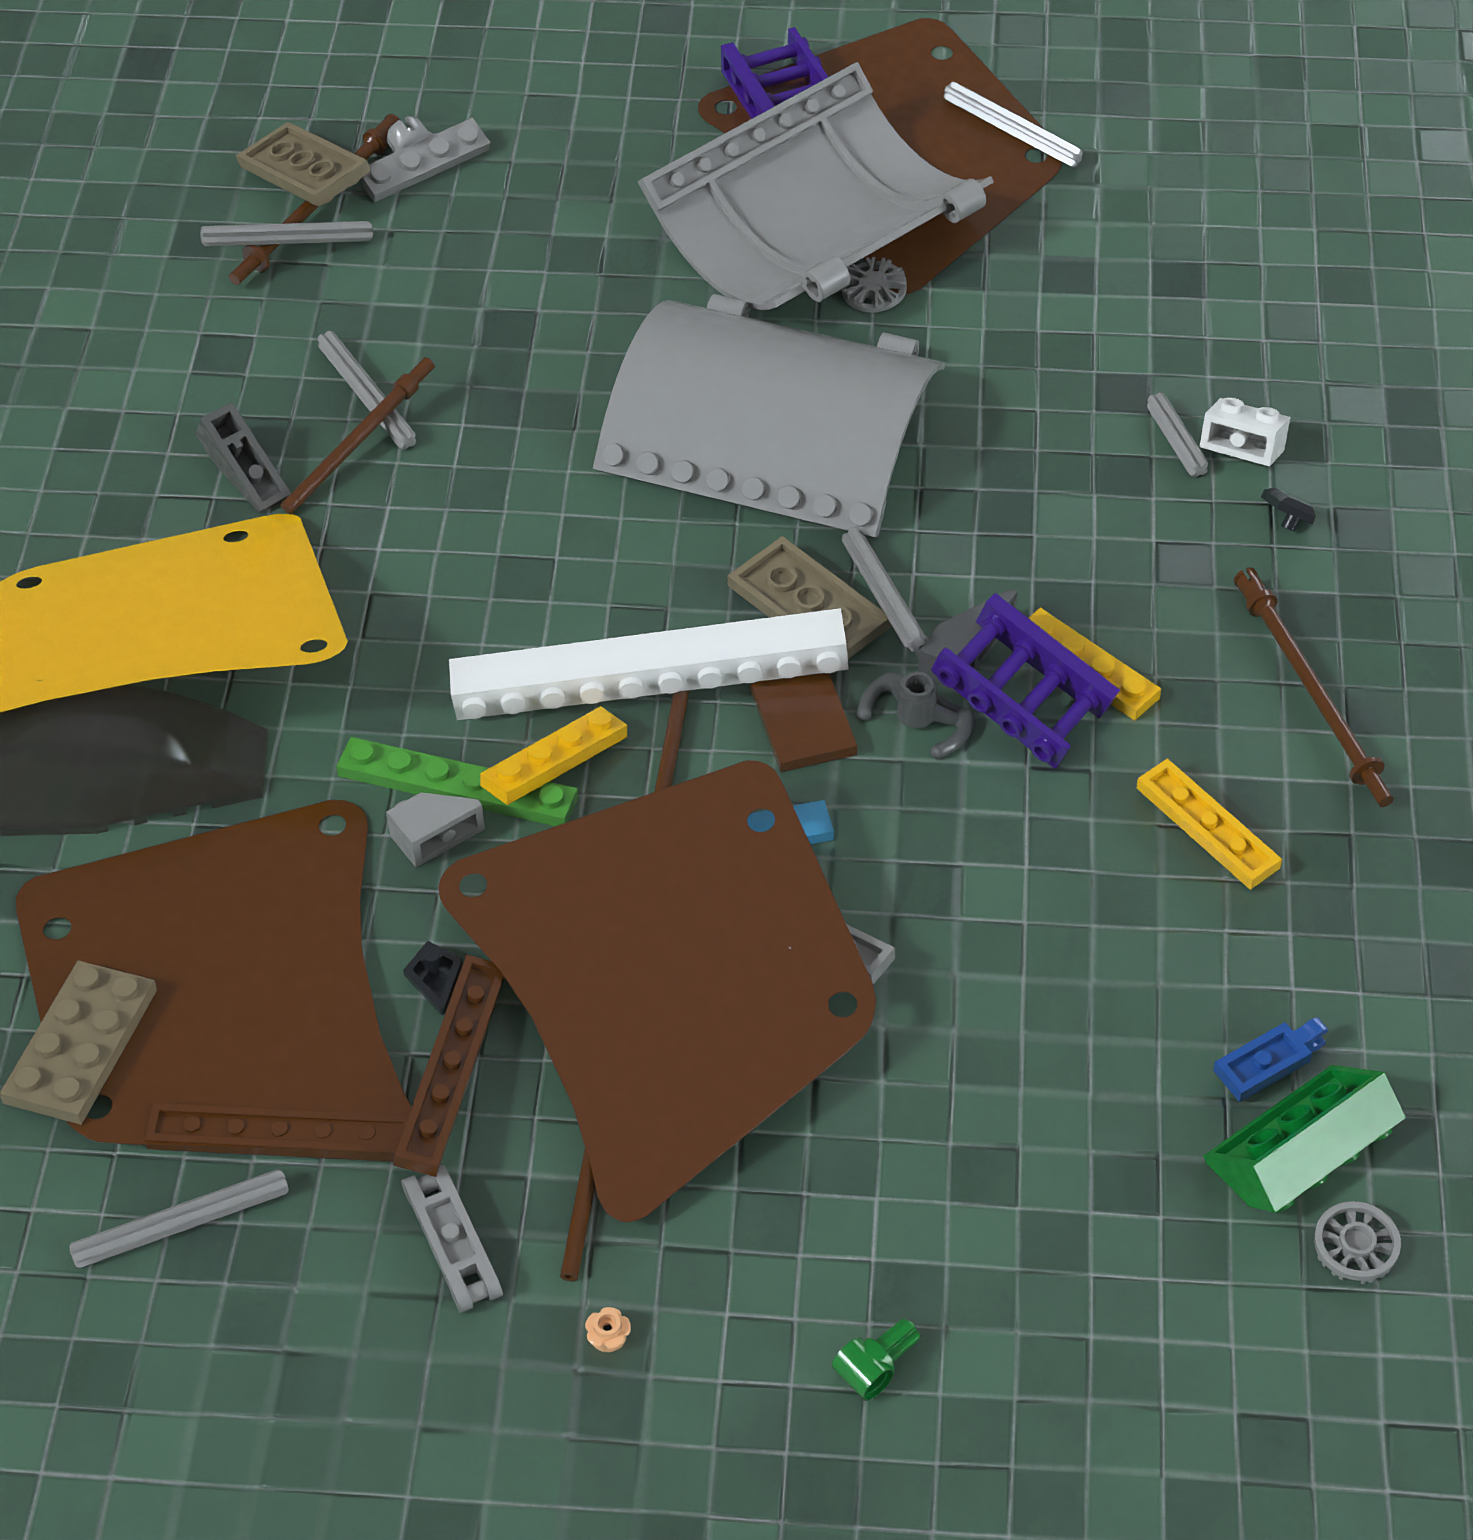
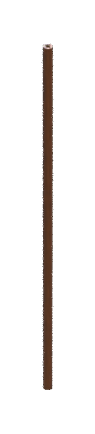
M690 690L673 693L654 792L672 786ZM586 1148L584 1150L560 1277L563 1280L571 1282L578 1280L595 1192V1182Z

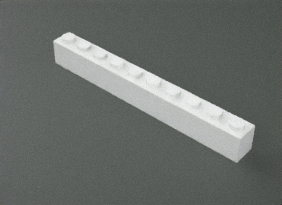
M841 608L449 659L451 698L457 720L478 719L502 714H517L533 710L556 709L579 704H594L610 700L633 699L641 696L671 694L678 691L715 688L718 686L849 670Z

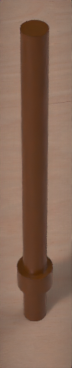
M424 357L409 374H402L393 384L394 389L281 503L282 509L288 514H293L404 399L409 400L419 390L418 384L435 368L434 363L429 358Z

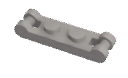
M440 1165L437 1177L425 1175L416 1179L413 1175L401 1180L408 1202L416 1214L459 1313L472 1309L474 1302L488 1297L489 1301L503 1296L499 1280L445 1165ZM438 1190L439 1193L425 1198V1194ZM477 1272L480 1281L466 1286L462 1278Z

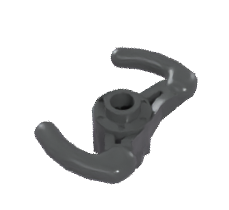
M888 672L875 679L866 688L859 700L857 716L861 720H868L871 717L873 705L877 698L883 692L888 691L898 701V719L905 726L915 729L923 728L933 721L956 725L957 730L949 738L932 746L930 754L935 759H941L952 754L964 745L972 734L976 722L975 716L970 710L949 702L938 695L936 682L923 672H912L905 677L895 672Z

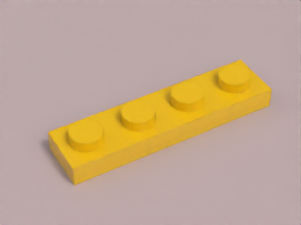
M1041 607L1028 617L1120 689L1111 705L1134 721L1160 699V687Z
M600 706L481 772L480 786L506 805H509L627 738L628 725Z
M1168 758L1138 778L1136 789L1250 890L1280 870L1282 858Z

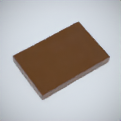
M829 673L748 683L780 772L857 755V743Z

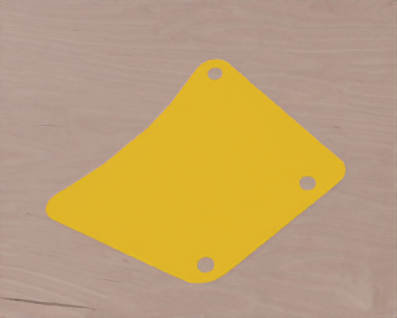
M273 514L41 565L20 571L0 581V712L46 700L152 679L213 671L304 665L321 662L339 654L345 649L348 640L301 518L292 514ZM245 531L248 533V537L242 541H224L225 535L231 532ZM27 577H39L42 579L39 585L32 588L22 589L16 586L20 580ZM311 640H324L327 642V646L318 652L307 653L300 649L304 643Z

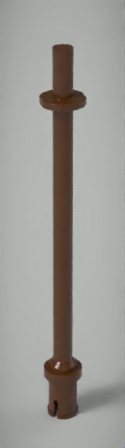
M388 114L374 129H368L362 138L364 144L354 154L366 160L372 154H383L388 149V130L400 119L394 114ZM305 200L282 224L303 223L318 206ZM280 244L246 245L242 250L244 261L229 274L230 281L235 285H239L254 270L265 272L270 267L268 256Z
M1246 568V572L1250 576L1249 579L1243 570L1239 571L1234 577V583L1247 601V610L1250 615L1263 619L1354 765L1349 774L1351 781L1354 784H1366L1380 807L1390 805L1394 798L1379 775L1385 767L1382 759L1379 757H1368L1277 614L1275 610L1277 598L1273 591L1266 589L1254 568Z

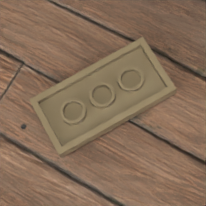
M286 122L236 155L241 168L318 207L329 203L334 196L346 188L357 184L362 177L371 172L366 159L290 122Z
M783 536L727 576L728 587L769 618L841 608L848 659L891 627V623L883 610Z
M78 960L0 1091L2 1103L82 1125L156 994L155 980Z

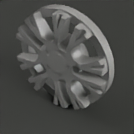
M868 257L866 262L858 265L853 263L851 267L848 266L847 268L850 274L849 285L856 286L850 288L846 286L841 289L844 301L852 308L862 312H882L893 308L902 301L907 291V281L902 267L898 268L891 264L890 259L886 261L885 258H882L881 261H876V257H872V259ZM890 288H895V289H900V290H899L898 293H895L894 291L890 290ZM885 296L888 301L884 302L883 297ZM865 299L875 300V304H865L864 301Z
M1343 1202L1332 1206L1322 1214L1314 1233L1317 1258L1322 1262V1266L1324 1268L1327 1266L1332 1270L1331 1274L1339 1276L1340 1280H1343L1344 1277L1360 1281V1284H1365V1282L1371 1283L1374 1279L1379 1277L1381 1279L1385 1274H1388L1397 1262L1401 1250L1400 1234L1393 1220L1379 1208L1363 1202ZM1356 1212L1364 1213L1363 1223L1355 1222ZM1344 1213L1348 1224L1342 1226L1333 1217ZM1376 1218L1386 1228L1379 1232H1374L1369 1225ZM1325 1227V1228H1327L1328 1230H1330V1231H1332V1232H1334V1233H1331V1232H1328V1231H1326V1230H1323V1228ZM1392 1240V1243H1377V1241ZM1324 1243H1332L1337 1248L1327 1251ZM1380 1252L1390 1257L1384 1263L1374 1253ZM1342 1254L1345 1258L1340 1263L1336 1262L1335 1259ZM1368 1259L1374 1269L1370 1270L1365 1260ZM1354 1262L1360 1267V1270L1347 1268V1265Z

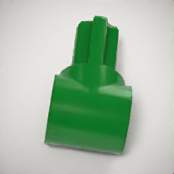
M901 1319L877 1340L872 1338L863 1340L861 1337H857L848 1342L834 1358L832 1368L865 1401H869L888 1386L894 1376L895 1367L893 1362L920 1340L921 1335L913 1322Z

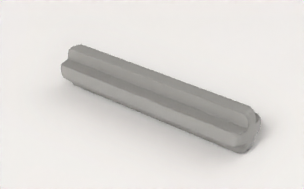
M1161 392L1156 395H1150L1147 399V408L1189 475L1197 477L1206 474L1208 471V461L1166 395Z

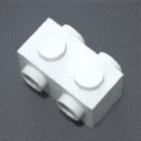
M1220 398L1205 413L1200 447L1270 467L1285 449L1290 417L1279 414L1273 408H1255L1244 405L1243 401L1236 398Z

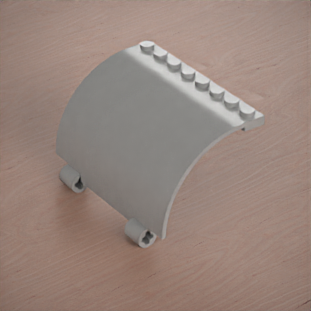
M856 62L638 181V184L674 245L706 282L726 297L748 301L750 309L770 310L804 291L817 302L836 293L850 284V274L847 267L940 213H943L950 222L957 223L986 205V195L983 188L994 183L991 176L980 180L956 178L938 170L921 158L907 145L888 122L871 95L874 91L859 63Z
M713 294L710 297L707 308L674 300H665L655 306L636 332L618 372L605 413L593 469L847 531L851 527H856L864 535L878 537L886 507L888 488L911 416L927 383L937 371L945 369L946 363L919 357V340L883 332L877 347L748 318V301Z

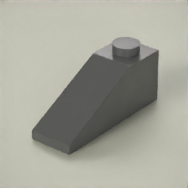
M232 402L200 418L195 435L217 468L259 513L280 503L291 494Z
M1009 589L999 594L1000 597L1016 608L1017 591ZM986 601L938 624L929 637L926 636V643L916 651V657L919 658L918 672L928 674L937 684L955 691L953 688L942 684L938 677L932 673L931 668L939 653L945 647L957 655L980 631L982 627L976 623V620ZM994 638L970 664L973 669L977 670L998 642V639Z

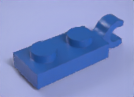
M1318 1017L1309 1020L1294 1031L1284 1022L1215 1061L1213 1071L1240 1103L1310 1063L1311 1052L1320 1049L1326 1044L1322 1035L1328 1032V1028Z

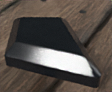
M1278 488L1264 489L1261 498L1276 509L1287 513L1281 526L1295 532L1300 520L1313 524L1316 518L1312 504Z
M427 941L404 968L403 972L404 976L441 1015H444L463 961L461 957Z

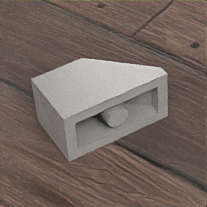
M421 792L408 800L397 803L392 809L386 811L390 837L416 868L485 830L482 804L478 799Z

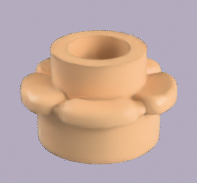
M605 1307L601 1309V1312H594L587 1318L585 1328L588 1331L587 1340L599 1351H616L624 1345L627 1335L630 1334V1321L626 1316L621 1315L620 1310ZM606 1325L612 1327L609 1331H605L603 1328Z

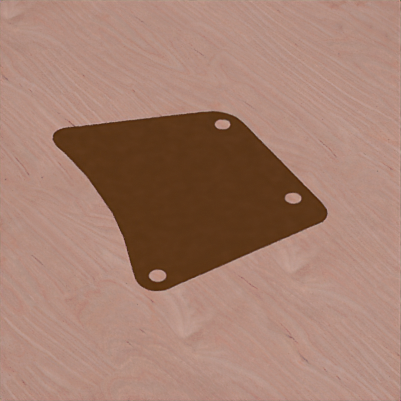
M919 18L815 55L820 58L823 70L827 76H832L858 62L874 91L871 95L888 122L907 145L930 165L956 178L980 180L991 176L994 183L983 188L986 195V205L957 223L950 222L943 213H940L863 258L865 262L868 257L869 259L876 257V261H881L882 258H885L886 261L890 259L891 264L898 268L902 267L907 281L906 294L913 293L926 285L1041 189L1058 173L1061 167V161L1048 154L1043 162L1033 163L1025 158V153L1035 147L945 100V87L949 86L951 82H956L1043 128L960 37L942 21L932 18ZM945 46L952 50L953 55L948 59L940 60L934 58L931 55V51L935 47ZM792 63V64H790V65H787V66H784V67L775 69V70L770 71V72H774V71L781 70V69H784V68L792 67V66H795V64ZM803 77L763 89L766 93L774 95L806 86L808 83ZM731 86L708 93L698 104L700 116L723 133H727L751 120ZM729 100L736 104L737 109L730 114H721L715 110V105L720 101ZM890 288V290L894 291L895 293H898L899 290H900V289Z
M745 760L462 858L448 867L440 879L438 886L439 897L445 909L501 971L532 1017L573 1105L591 1165L597 1196L606 1213L620 1222H633L649 1215L846 1054L866 1035L871 1027L876 1006V996L872 980L786 789L776 771L768 764ZM757 809H767L775 816V823L771 829L757 832L748 826V816ZM474 873L484 876L487 880V888L481 895L467 897L462 894L459 885L465 876ZM847 992L854 995L858 1005L853 1014L847 1017H838L831 1013L828 1003L830 998L836 993Z
M327 800L36 876L22 886L16 897V909L40 1022H42L78 960L153 979L157 987L156 994L99 1095H104L111 1099V1111L106 1116L98 1119L86 1116L82 1125L66 1121L75 1131L87 1139L104 1143L277 1148L145 1142L144 1139L153 1102L409 1115L411 1111L410 1103L401 1087L380 1034L362 952L360 897L368 823L366 815L360 807L346 800ZM337 815L344 818L346 827L337 835H325L319 830L321 820L327 816ZM54 918H65L71 923L70 932L61 939H49L43 933L45 924ZM160 1113L156 1133L389 1145L369 1149L385 1151L398 1147L403 1123ZM189 1116H197L201 1121V1128L194 1133L185 1131L183 1126L184 1120ZM233 1118H240L245 1124L244 1130L236 1135L229 1133L227 1123ZM277 1120L285 1121L288 1125L287 1133L283 1136H274L270 1130L273 1122ZM322 1122L330 1124L332 1128L331 1134L326 1138H318L314 1134V1128L317 1124ZM363 1125H372L375 1128L374 1137L369 1140L359 1138L358 1129Z

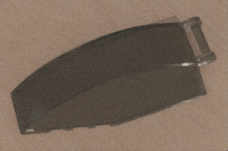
M131 684L46 700L0 712V836L98 834L108 832V825L123 821L134 820L135 825L148 823L147 816L173 811V815L176 817L186 815V808L201 804L212 803L213 808L263 798L269 741L268 729L229 711L196 699Z

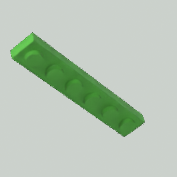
M350 737L336 766L338 777L416 795L422 792L478 799L482 804L483 810L551 826H558L569 822L578 800V788L548 782L511 804L506 805L480 786V773L489 769L487 767L355 737Z

